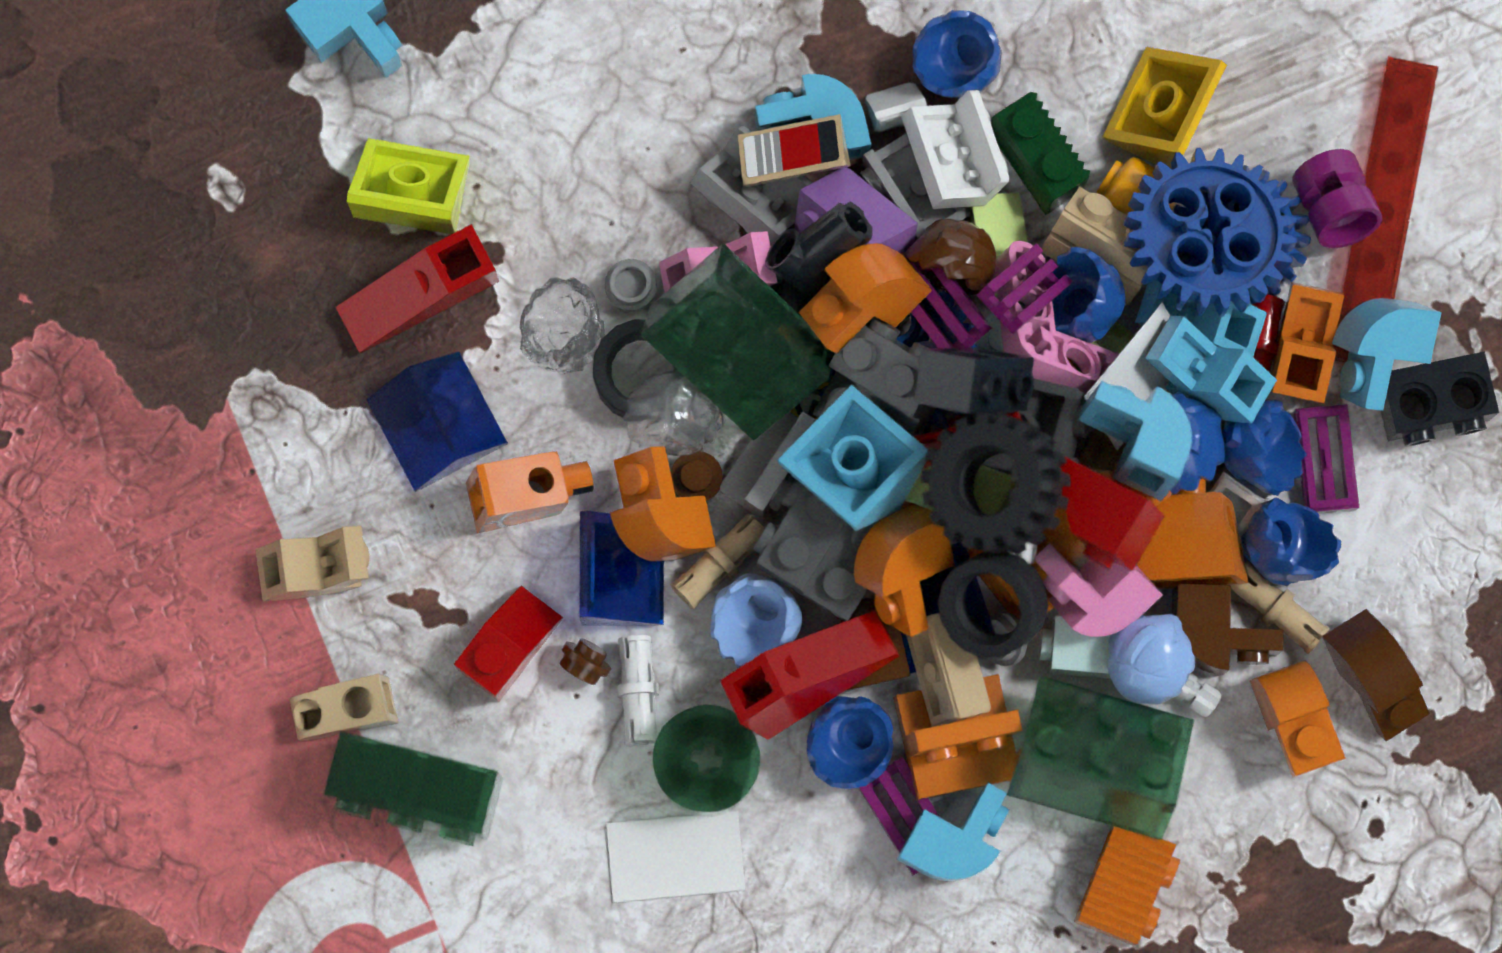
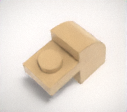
M361 526L341 527L318 537L279 539L255 549L263 601L299 599L344 592L362 587L361 581L369 578L367 570L370 558L369 550L363 541Z

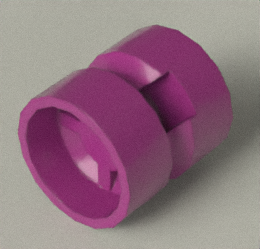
M1335 149L1317 154L1305 161L1295 171L1292 177L1293 185L1300 197L1303 208L1309 211V221L1319 244L1326 248L1346 247L1368 237L1379 227L1382 221V213L1372 191L1365 186L1366 180L1355 154L1350 150Z

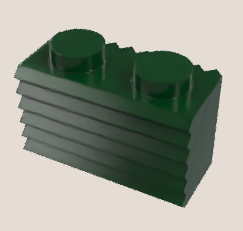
M1029 92L996 113L991 118V127L998 147L1046 215L1069 201L1079 187L1085 188L1090 170L1083 169L1084 162L1077 160L1079 153L1071 152L1073 145L1066 143L1067 136L1060 135L1061 127L1054 126L1055 119L1048 117L1049 110L1042 109L1043 101L1036 100L1038 93Z

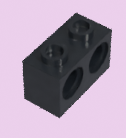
M982 347L921 349L914 402L968 414L1027 411L1028 400L1034 389V377L1032 374L1034 358Z
M1485 351L1431 362V364L1425 363L1392 370L1384 409L1381 411L1387 441L1403 439L1404 446L1408 447L1435 440L1434 432L1454 428L1456 436H1463L1487 429L1485 421H1490L1499 413ZM1453 385H1464L1472 391L1475 400L1473 408L1464 409L1454 403L1451 397ZM1412 395L1421 401L1424 408L1421 419H1410L1402 413L1399 405L1401 396Z

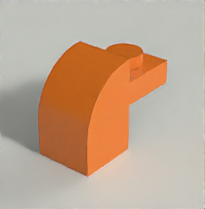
M866 244L842 254L825 268L832 279L803 307L799 314L827 349L838 353L874 316L896 328L932 289L903 254L884 244Z
M1291 282L1280 331L1278 330L1276 344H1278L1277 352L1273 358L1270 374L1277 379L1271 390L1273 393L1325 403L1336 356L1332 341L1337 330L1345 296L1343 293Z
M665 446L648 447L613 460L624 508L610 512V516L620 539L634 554L649 561L682 559L716 547L705 496L676 497Z
M916 504L901 509L877 522L862 540L854 563L855 583L877 594L874 598V604L881 620L910 637L928 630V621L919 581L955 565L950 539L943 534L945 528L934 525L928 516L933 511Z
M1304 660L1250 680L1268 731L1275 729L1292 778L1346 759L1327 709L1330 704L1317 675L1307 661Z

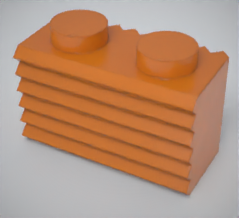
M1117 820L1112 822L1074 922L1133 946L1138 945L1141 936L1150 939L1161 913V909L1153 906L1160 886L1167 889L1170 888L1180 864V859L1172 856L1176 844Z

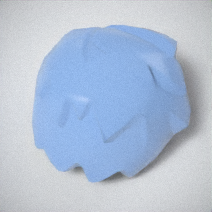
M745 574L737 577L735 581L721 589L715 596V603L711 614V637L717 641L721 657L723 659H733L736 667L740 668L761 653L796 640L802 625L801 608L794 596L789 592V589L780 581L761 574Z
M1171 614L1142 615L1126 628L1111 634L1109 637L1108 650L1110 656L1107 664L1109 676L1117 691L1131 702L1158 705L1178 696L1182 692V687L1188 681L1190 673L1195 669V656L1191 651V642L1182 630V623L1177 616Z

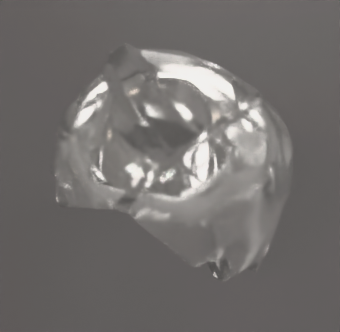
M558 277L550 278L542 287L536 288L521 314L519 328L522 335L520 341L522 354L538 367L558 372L561 375L583 371L584 367L591 363L600 341L604 337V321L600 318L596 298L589 286L581 283L574 277L567 280Z
M677 370L657 374L644 380L641 386L629 394L627 400L629 409L623 417L628 426V437L638 443L640 448L665 446L666 454L674 456H686L698 451L703 452L709 444H714L719 430L723 428L726 421L724 412L708 383L691 373Z

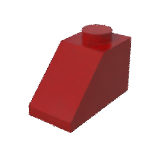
M1065 457L1067 463L1060 468L1061 472L1070 474L1071 486L1062 487L1061 492L1062 496L1069 498L1067 509L1065 510L1070 532L1086 546L1082 554L1105 569L1110 570L1113 564L1116 563L1132 572L1165 515L1149 499Z
M520 586L485 622L453 665L460 673L500 702L562 621L563 616L523 586Z

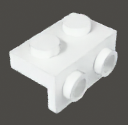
M978 90L967 91L955 104L910 107L901 117L933 209L985 206L1009 182L1006 161L1001 155L991 127L990 115L984 107Z

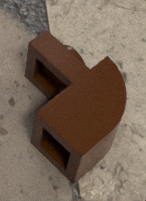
M1178 583L1172 589V615L1179 618L1182 623V630L1191 642V651L1195 656V666L1208 673L1224 675L1230 670V654L1237 655V663L1265 665L1269 664V656H1277L1283 652L1284 630L1230 628L1231 585Z
M1367 609L1322 636L1339 675L1359 694L1375 731L1385 741L1390 740L1430 714L1419 690L1424 685L1414 666L1392 634Z

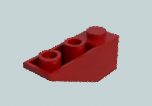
M472 224L422 249L336 306V309L361 354L499 282L494 265Z
M872 611L765 651L721 679L720 682L740 724L769 740L900 655L878 613Z

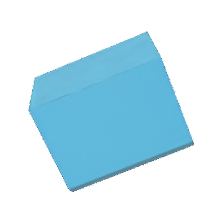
M851 385L777 461L780 466L857 531L901 509L928 460L925 458L928 449Z

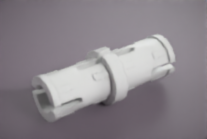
M631 635L618 638L621 659V684L617 686L618 698H622L624 744L649 745V743H658L655 696L659 695V683H654L652 636Z

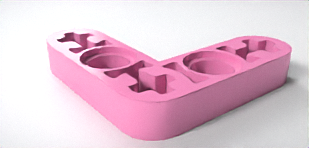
M1020 240L1013 242L996 259L995 278L1033 247V245ZM1041 253L1038 258L1045 264L1047 263L1046 259ZM1026 267L997 292L998 300L1001 302L1033 273ZM1040 282L1019 301L1028 307L1048 289ZM1052 301L1014 334L1000 322L1004 352L1033 357L1032 374L1034 379L1077 388L1085 395L1119 355V353L1056 331ZM1019 302L1009 309L1014 317L1024 310ZM1067 358L1071 359L1079 367L1082 373L1074 369L1067 360Z

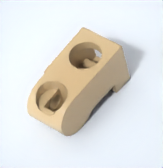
M381 674L320 687L316 691L289 698L298 741L321 739L366 728L383 727L399 723L389 677Z

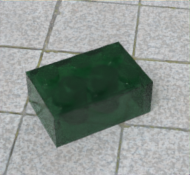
M724 243L650 306L641 332V336L753 441L829 379L831 371L829 364L835 352L823 345L806 321Z
M1040 675L1027 709L1007 796L1162 840L1177 805L1194 719Z
M340 731L323 794L336 801L334 810H338L339 813L365 820H370L372 811L387 814L386 823L391 824L390 826L416 833H422L424 824L440 828L438 836L442 837V839L473 847L475 837L488 840L504 778L498 771Z

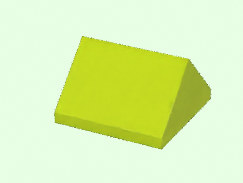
M368 138L347 193V204L354 218L453 234L457 231L470 156Z

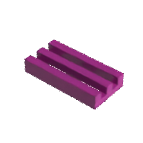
M1037 243L977 294L978 298L1012 334L1016 333L1073 282L1066 274L1058 279L1052 273L1058 267L1052 259L1044 264L1038 258L1044 250ZM1027 267L1033 274L1000 302L994 294ZM1041 282L1048 290L1019 315L1014 317L1009 309Z
M910 262L932 289L926 298L958 339L955 344H952L920 302L911 313L937 348H970L992 329V326L957 280L948 279L942 268H931L973 323L974 327L967 332L925 275L931 269L925 270L921 268L919 263Z
M1348 404L1295 409L1293 411L1294 421L1302 435L1299 442L1307 453V456L1302 460L1303 473L1300 476L1303 505L1316 512L1325 513L1338 510H1357L1360 507ZM1327 417H1336L1345 498L1336 499ZM1308 419H1315L1324 496V500L1317 501Z
M903 757L888 765L884 773L876 780L858 788L898 854L905 844V840L872 788L881 783L910 832L917 819L890 778L896 773H899L921 811L927 810L940 818L928 798L917 800L911 771ZM906 865L912 876L918 873V871Z

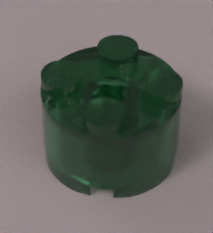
M697 705L678 713L662 727L654 744L653 768L661 791L676 807L694 815L714 816L735 809L749 796L759 774L760 750L753 731L740 724L735 712L716 705ZM705 747H711L714 749L715 758L722 761L720 768L711 767L708 774L699 773L698 763L691 761L693 754L702 755Z

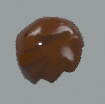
M953 219L936 220L926 228L925 233L903 254L909 262L919 263L922 269L942 268L948 279H956L968 296L978 294L995 278L996 251L992 239L983 228L979 229V227L967 221ZM931 269L925 275L926 278L930 280L931 284L941 290H946L950 294Z

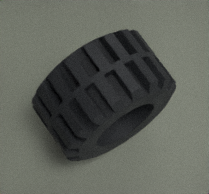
M977 413L975 420L963 417L955 421L957 428L955 432L944 429L937 437L942 442L940 449L930 447L925 457L933 461L930 471H921V482L928 483L930 491L921 493L924 505L931 506L935 510L928 516L934 525L945 528L943 534L952 541L962 543V546L989 553L1004 554V551L1018 553L1026 550L1025 544L1027 543L1038 545L1045 540L1046 537L1042 532L1045 528L1056 529L1061 520L1054 516L1058 507L1067 509L1069 498L1061 496L1062 487L1071 486L1070 474L1061 472L1060 468L1067 463L1064 454L1053 449L1056 442L1048 434L1038 431V427L1028 422L1003 414L996 416L990 413ZM1005 452L1012 458L1018 471L1017 492L1011 503L1004 510L988 516L982 512L975 500L974 479L978 469L988 458Z

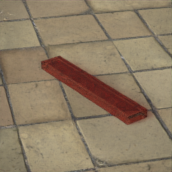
M1390 56L1385 60L1363 172L1366 180L1365 186L1373 193L1382 213V221L1371 235L1349 245L1340 291L1345 296L1338 326L1351 310L1366 301L1378 298L1395 299L1438 66ZM1333 344V348L1336 351L1335 361L1347 362L1349 351Z

